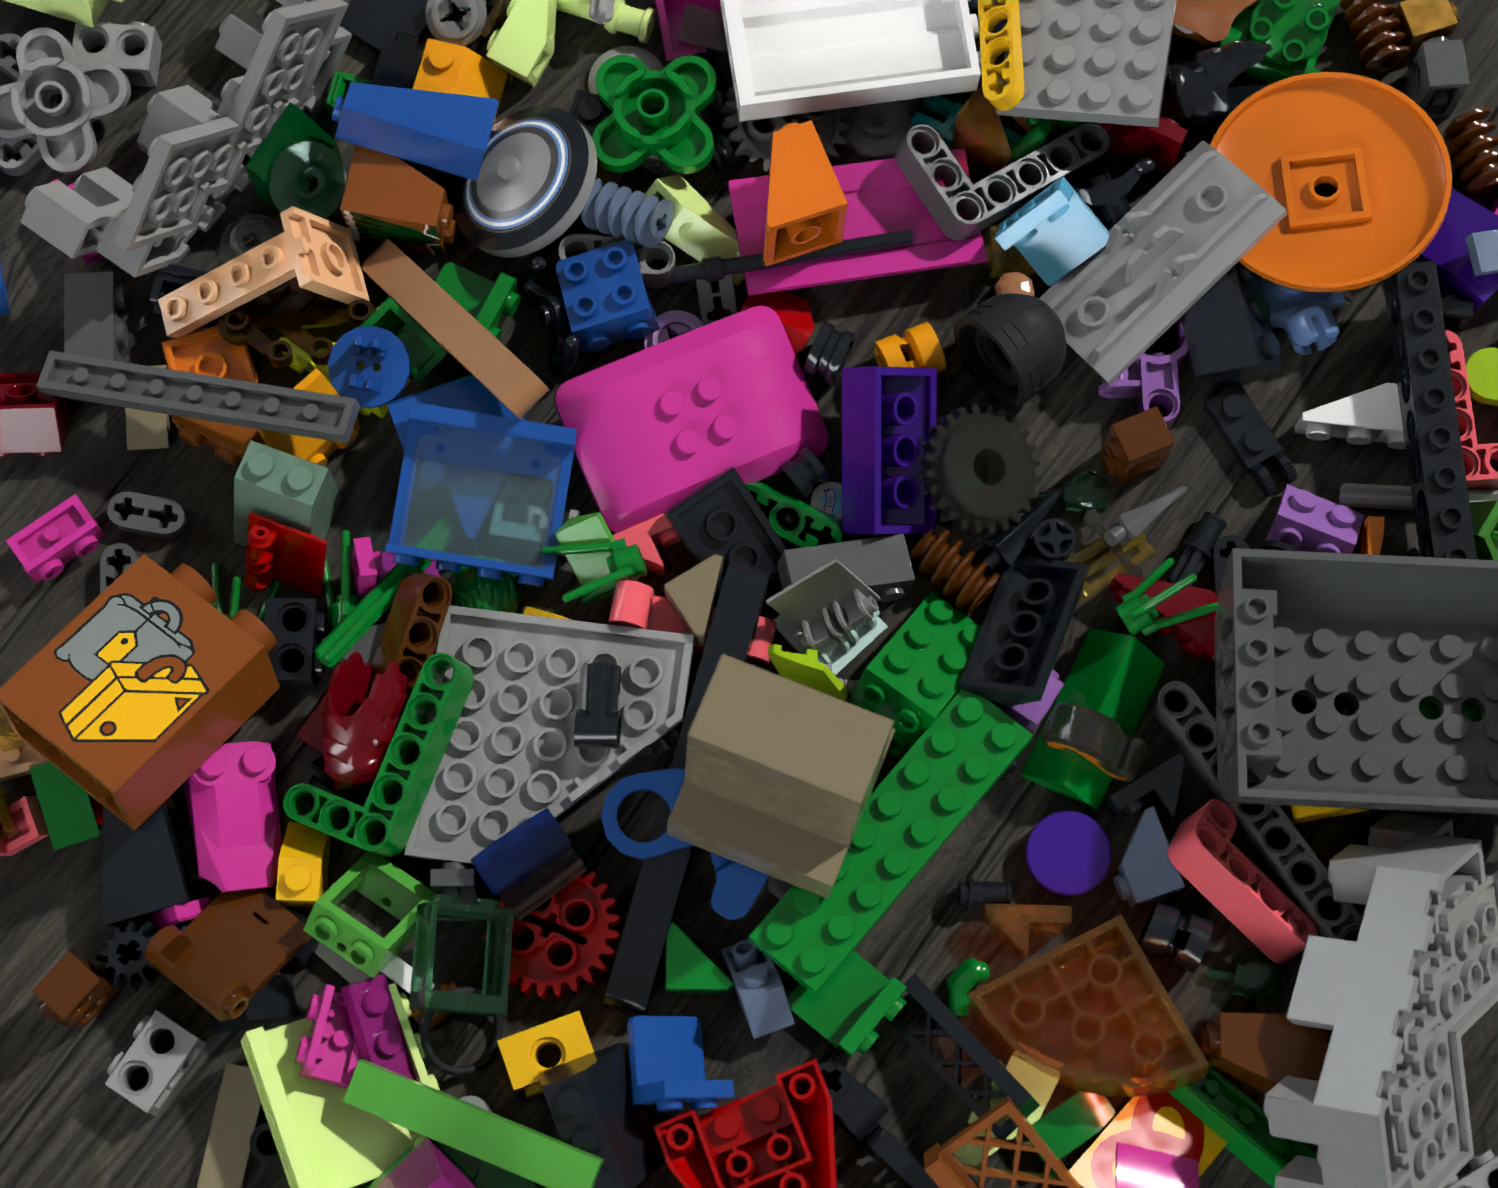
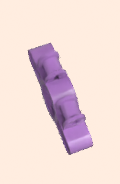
M1181 317L1174 323L1177 327L1176 345H1181L1179 349L1169 355H1165V352L1152 355L1143 353L1111 385L1102 378V384L1098 387L1099 395L1106 398H1136L1137 414L1149 410L1151 405H1160L1168 413V416L1163 417L1168 429H1170L1180 408L1178 367L1182 364L1189 351Z

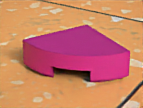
M205 897L174 905L151 914L155 928L162 929L169 925H177V923L196 918L211 903L210 898Z

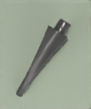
M1181 485L1152 502L1119 514L1117 520L1106 525L1110 529L1104 533L1105 541L1110 546L1120 543L1122 548H1124L1132 539H1136L1166 508L1185 495L1188 488L1185 485Z

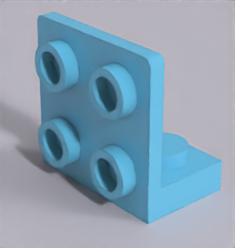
M1062 176L1001 222L995 239L1005 251L1014 244L1048 286H1052L1103 248L1108 242L1110 233L1064 176Z

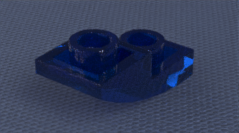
M547 807L483 849L471 859V862L494 896L529 876L534 868L568 849L572 842Z

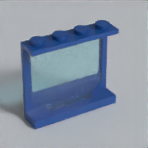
M410 401L407 417L409 426L389 543H386L385 552L394 555V563L418 567L420 559L436 562L435 569L445 572L460 573L461 566L478 569L477 576L488 579L502 580V574L506 573L518 575V583L543 587L544 580L553 581L557 554L543 555L541 549L543 547L559 545L555 532L563 523L577 429Z

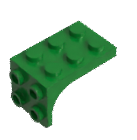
M932 591L866 667L847 703L894 721L892 728L895 729L888 753L900 760L923 733L930 728L936 718L961 689L959 685L981 630L980 625Z

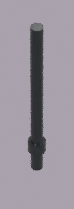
M909 229L842 240L841 243L766 266L763 261L764 253L720 259V256L703 258L702 263L671 267L674 283L705 279L706 282L723 280L724 275L913 245V236Z

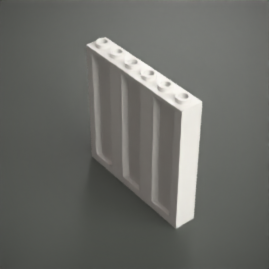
M720 0L739 122L976 91L982 70L981 52L976 50L974 38L979 37L978 20L976 14H970L968 1L972 0Z

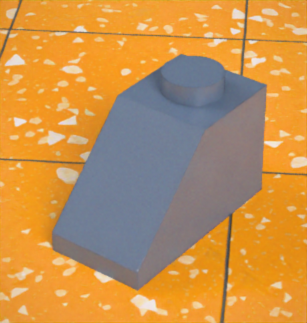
M1154 807L1146 809L1139 817L1117 865L1116 872L1118 876L1113 877L1121 901L1127 900L1130 909L1180 892L1185 887L1179 871L1172 865L1169 859V844Z

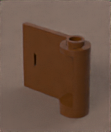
M261 888L221 892L183 931L174 925H169L159 930L149 941L144 957L217 1020L226 1021L239 1017L247 1008L249 1000L312 936L303 930L306 924Z

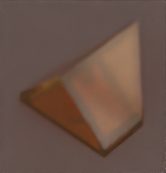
M980 85L957 113L951 148H965L967 156L999 171L1010 165L1012 153L1000 117L996 114V108L984 96L982 85Z

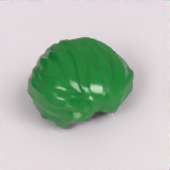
M471 555V557H477V558H483V559H490V560H496V561L505 562V561L501 560L500 558H494V559H492V558H488V557H486V556H484V555H478V556H476V555ZM461 566L460 573L451 572L449 584L452 588V606L509 613L517 612L519 585L515 575L503 573L502 580L478 577V569Z

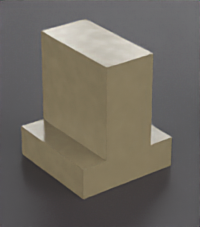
M722 653L688 733L685 780L668 819L667 835L829 899L895 732V729L892 728L894 721Z

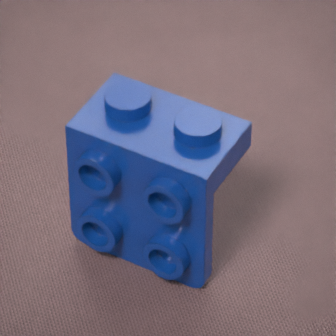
M623 240L560 260L556 264V272L571 331L574 336L579 338V346L583 353L587 351H602L610 347L611 344L626 339H641L651 331L660 329L657 315L647 296L637 254L632 242Z
M634 1016L628 1020L627 1029L633 1105H656L657 1111H674L683 1109V1104H691V1110L704 1111L717 1109V1101L734 1098L733 1080L705 1079L701 1022L697 1017Z

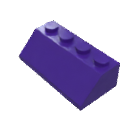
M878 366L842 368L843 533L915 534L928 533L933 528H935L934 532L936 533L937 368Z

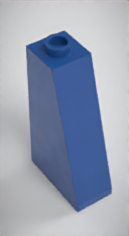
M350 82L346 97L337 96L331 120L338 121L335 134L336 139L477 181L499 100Z

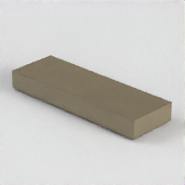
M229 1063L225 1065L197 1188H244L252 1155L249 1145L250 1136L259 1125L263 1108L249 1067Z

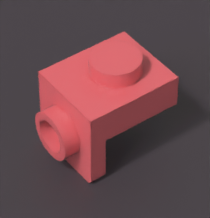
M25 796L8 806L18 833L8 838L2 823H0V829L4 840L0 841V856H12L49 836L36 796Z

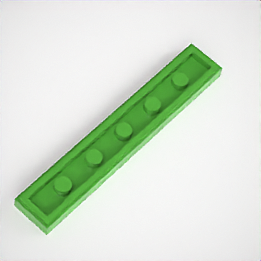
M365 1059L358 1060L343 1100L347 1104L547 1188H593L604 1159Z

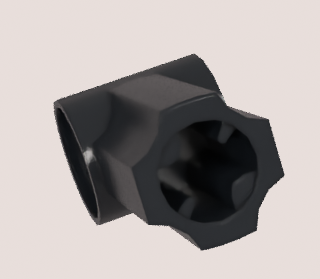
M604 662L584 663L581 707L576 711L574 724L575 747L619 749L621 738V711H618L621 686L620 665Z

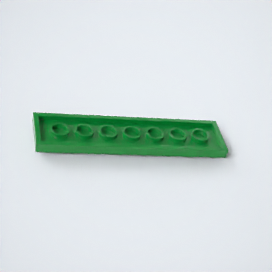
M961 689L936 718L930 728L923 733L870 795L829 899L793 885L750 934L749 942L816 996L1032 741L1033 734L985 697Z

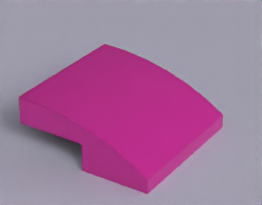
M1117 1142L1116 1188H1199L1198 1160Z

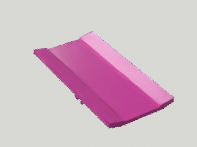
M965 148L950 150L969 178ZM895 158L832 166L848 203L842 240L910 229L913 236V245L743 273L748 296L983 263L987 262L988 258L980 231L961 241L952 240L941 231L898 167ZM769 175L728 181L740 256L764 253ZM935 179L939 185L946 187L941 180ZM957 211L962 219L968 220L963 213Z

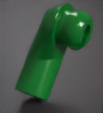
M1026 119V124L1031 128V131L1008 150L1016 161L1044 146L1054 129L1053 119Z
M975 958L964 960L946 979V1007L957 1018L968 1017L967 993L976 984L985 983L990 976L989 967L984 961H978Z

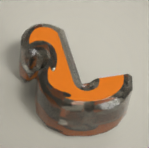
M1061 702L1054 707L1041 736L1046 746L1065 751L1072 750L1108 776L1123 782L1135 781L1149 749L1147 743L1142 738L1125 733L1121 725L1110 717L1093 709L1066 702Z

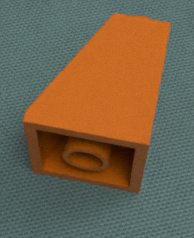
M812 120L801 124L789 123L778 131L773 132L763 261L766 266L842 242L848 203Z

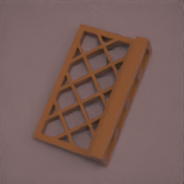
M1009 1097L942 1146L936 1143L924 1152V1170L939 1188H984L985 1176L1011 1179L1009 1188H1016L1017 1180L1042 1183L1041 1188H1048V1184L1067 1186L1068 1188H1082ZM1008 1114L1018 1126L1016 1140L992 1138V1124ZM985 1130V1137L977 1136ZM1023 1133L1030 1142L1022 1141ZM965 1144L983 1146L981 1166L962 1164L953 1153ZM989 1147L1013 1149L1012 1170L987 1167ZM1020 1152L1040 1153L1045 1159L1043 1174L1018 1171ZM1050 1166L1057 1175H1049ZM971 1175H978L979 1182L977 1183Z

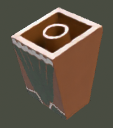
M355 145L340 207L346 228L351 229L353 240L380 245L388 238L399 249L444 257L447 243H454L457 232V220H452L453 205L448 204L445 189L398 157Z

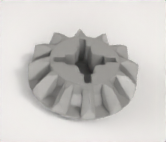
M428 0L425 11L428 28L439 41L460 46L469 45L481 36V31L488 18L487 2L485 0ZM453 3H456L458 8H471L462 17L463 26H460L458 21L449 20L444 22L443 20L453 12Z

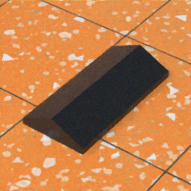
M1019 555L1012 566L1006 564L960 680V688L982 696L1002 707L1041 701L1087 578L1089 565Z

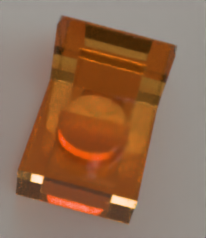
M985 904L982 909V919L1022 961H1025L1029 953V928H1035L1036 935H1060L1061 929H1067L1072 923V906Z

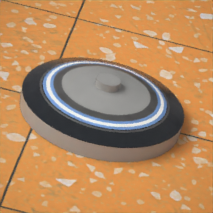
M549 106L523 109L496 123L491 130L477 181L458 176L455 183L453 210L457 225L463 235L485 253L502 258L528 255L542 249L561 236L583 210L595 183L597 152L594 141L587 129L568 112Z

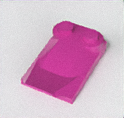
M248 741L222 744L187 779L198 879L204 878L212 882L221 892L273 887L277 878L282 837L274 774L276 758L272 751L271 743Z

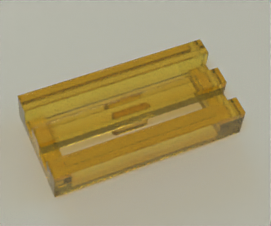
M1143 532L1136 539H1132L1124 548L1120 545L1089 565L1087 577L1136 546L1141 551L1091 584H1088L1085 580L1082 592L1086 598L1110 584L1117 573L1125 574L1155 555L1156 550L1152 545L1149 546ZM1102 537L1066 561L1083 563L1108 547L1109 544Z

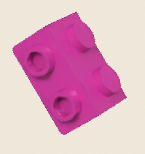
M74 494L7 539L6 542L22 563L26 573L38 583L41 580L47 581L59 575L63 571L64 565L75 557H83L93 552L99 546V541L106 536L79 497Z
M326 984L320 995H312L306 1016L307 1020L313 1021L309 1037H301L295 1062L302 1063L299 1073L300 1077L348 1089L360 1058V1053L341 993L334 992L335 986Z

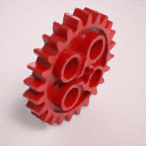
M546 859L542 860L541 872H536L527 864L525 865L527 877L521 879L514 873L510 874L514 886L511 889L501 885L498 886L499 892L504 896L502 902L490 900L488 903L497 913L496 916L484 918V922L493 927L494 931L483 935V939L487 943L496 944L495 947L487 952V956L492 960L501 959L494 968L496 972L502 975L510 971L506 982L514 987L522 981L521 991L528 996L536 986L538 996L546 1000L550 988H553L555 995L559 999H564L565 987L567 986L579 995L581 994L580 981L585 979L589 984L596 985L592 972L597 969L608 973L609 970L602 960L604 957L616 958L617 953L609 945L610 942L620 941L622 936L612 930V927L623 923V919L619 915L610 914V912L615 910L619 904L615 898L604 899L611 889L606 883L595 887L599 879L595 872L592 871L583 878L584 868L579 863L572 868L571 872H569L568 864L564 859L559 860L556 870L552 869ZM542 893H551L550 905L541 911L534 910L533 905L537 896ZM581 908L590 909V917L584 925L572 926V916L577 910ZM525 913L547 925L555 926L558 924L567 933L586 938L587 943L585 945L578 944L556 932L547 934L540 926L519 920V916ZM525 932H533L534 941L532 945L526 950H517L516 943L519 936ZM565 947L572 948L573 955L570 962L564 966H555L554 959L556 953Z

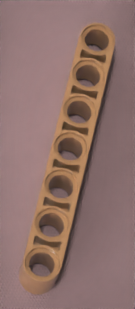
M388 238L360 264L362 271L376 285L390 296L519 420L549 391V388L524 363Z

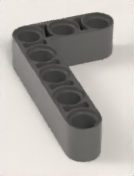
M1088 122L1082 124L983 180L972 184L938 132L928 125L919 124L913 126L897 147L895 160L941 231L948 238L961 241L1017 211L1060 177L1064 176L1069 182L1090 170L1108 150L1110 136L1097 123ZM1082 143L1087 145L1090 150L1086 149ZM913 146L920 148L924 154L917 152ZM1051 160L1057 162L1060 168L1055 166ZM1020 177L1026 179L1030 185L1025 184ZM935 179L941 180L946 187L939 185ZM989 194L995 196L999 203L993 201ZM957 211L963 213L968 220L962 219Z

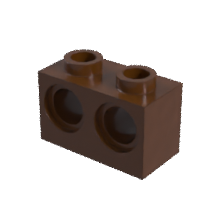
M68 951L32 992L41 999L37 1007L53 1022H59L66 1028L71 1023L84 1029L119 990L114 988L107 978L101 977L99 971L88 961Z

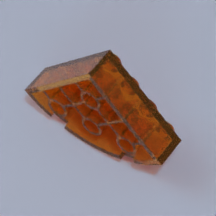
M1122 915L973 990L968 996V1007L986 1033L1009 1056L1013 1055L1027 1062L1039 1071L1058 1079L1057 1084L1072 1090L1112 1097L1147 1096L1173 1091L1206 1077L1210 1066Z

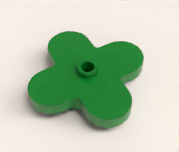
M617 55L607 59L599 67L595 78L598 96L603 104L613 112L597 126L592 136L597 152V162L604 169L615 173L628 172L638 167L651 155H656L670 169L683 174L698 172L709 164L714 154L713 135L710 128L697 115L713 101L717 92L716 74L710 63L701 57L682 56L673 60L661 71H651L642 61L633 56Z

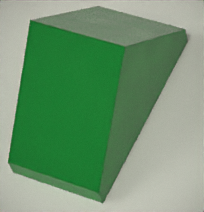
M672 922L666 937V993L728 994L733 989V983Z

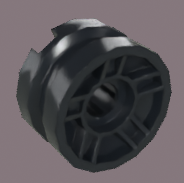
M824 322L810 350L804 374L811 377L819 375L824 377L825 383L835 386L842 374V368L846 365V359L851 353L856 334L848 330L842 333L836 330L835 325Z

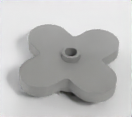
M46 27L33 29L21 38L17 46L16 59L20 71L17 82L0 86V138L7 141H20L37 137L41 156L51 168L63 174H78L91 166L97 154V141L93 130L94 121L112 117L126 107L131 95L130 83L122 70L106 61H94L77 66L73 48L62 34ZM62 96L60 105L54 108V100Z

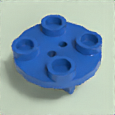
M377 326L357 327L343 334L334 344L328 359L329 378L340 396L355 398L362 408L381 407L397 400L405 389L411 373L410 356L405 344L389 330ZM363 362L364 368L358 369V364ZM379 364L381 369L376 372L374 367Z

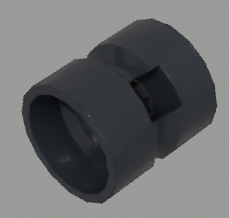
M1157 899L1145 922L1138 941L1137 951L1158 960L1168 956L1171 965L1193 974L1197 970L1206 951L1214 922L1193 913L1183 917L1181 916L1180 908ZM1178 928L1186 931L1180 948L1172 945Z

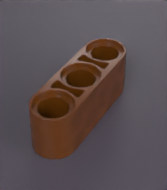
M418 571L410 572L402 578L371 665L373 680L376 674L380 673L383 675L390 661H395L398 666L400 665L401 673L407 676L409 694L412 693L425 661L433 655L451 603L452 588L446 579ZM427 586L428 592L425 599H423V590ZM414 625V633L409 639V631Z

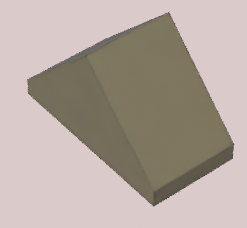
M714 554L664 585L665 597L689 634L695 636V643L697 645H705L723 569V556Z

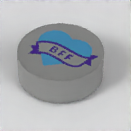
M837 482L820 484L812 493L811 506L836 517L842 522V484Z

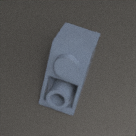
M742 940L733 946L722 949L724 961L753 1038L755 1039L795 1024L782 982L772 960L749 942V940Z

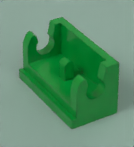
M49 761L29 766L54 850L101 836L88 793Z

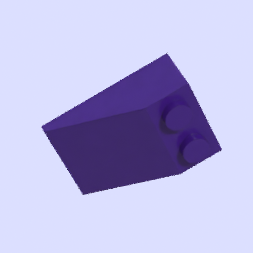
M1451 188L1448 210L1439 231L1429 246L1413 261H1436L1440 290L1445 295H1456L1462 301L1474 302L1473 313L1498 289V273L1474 276L1465 237L1471 233L1498 229V215Z

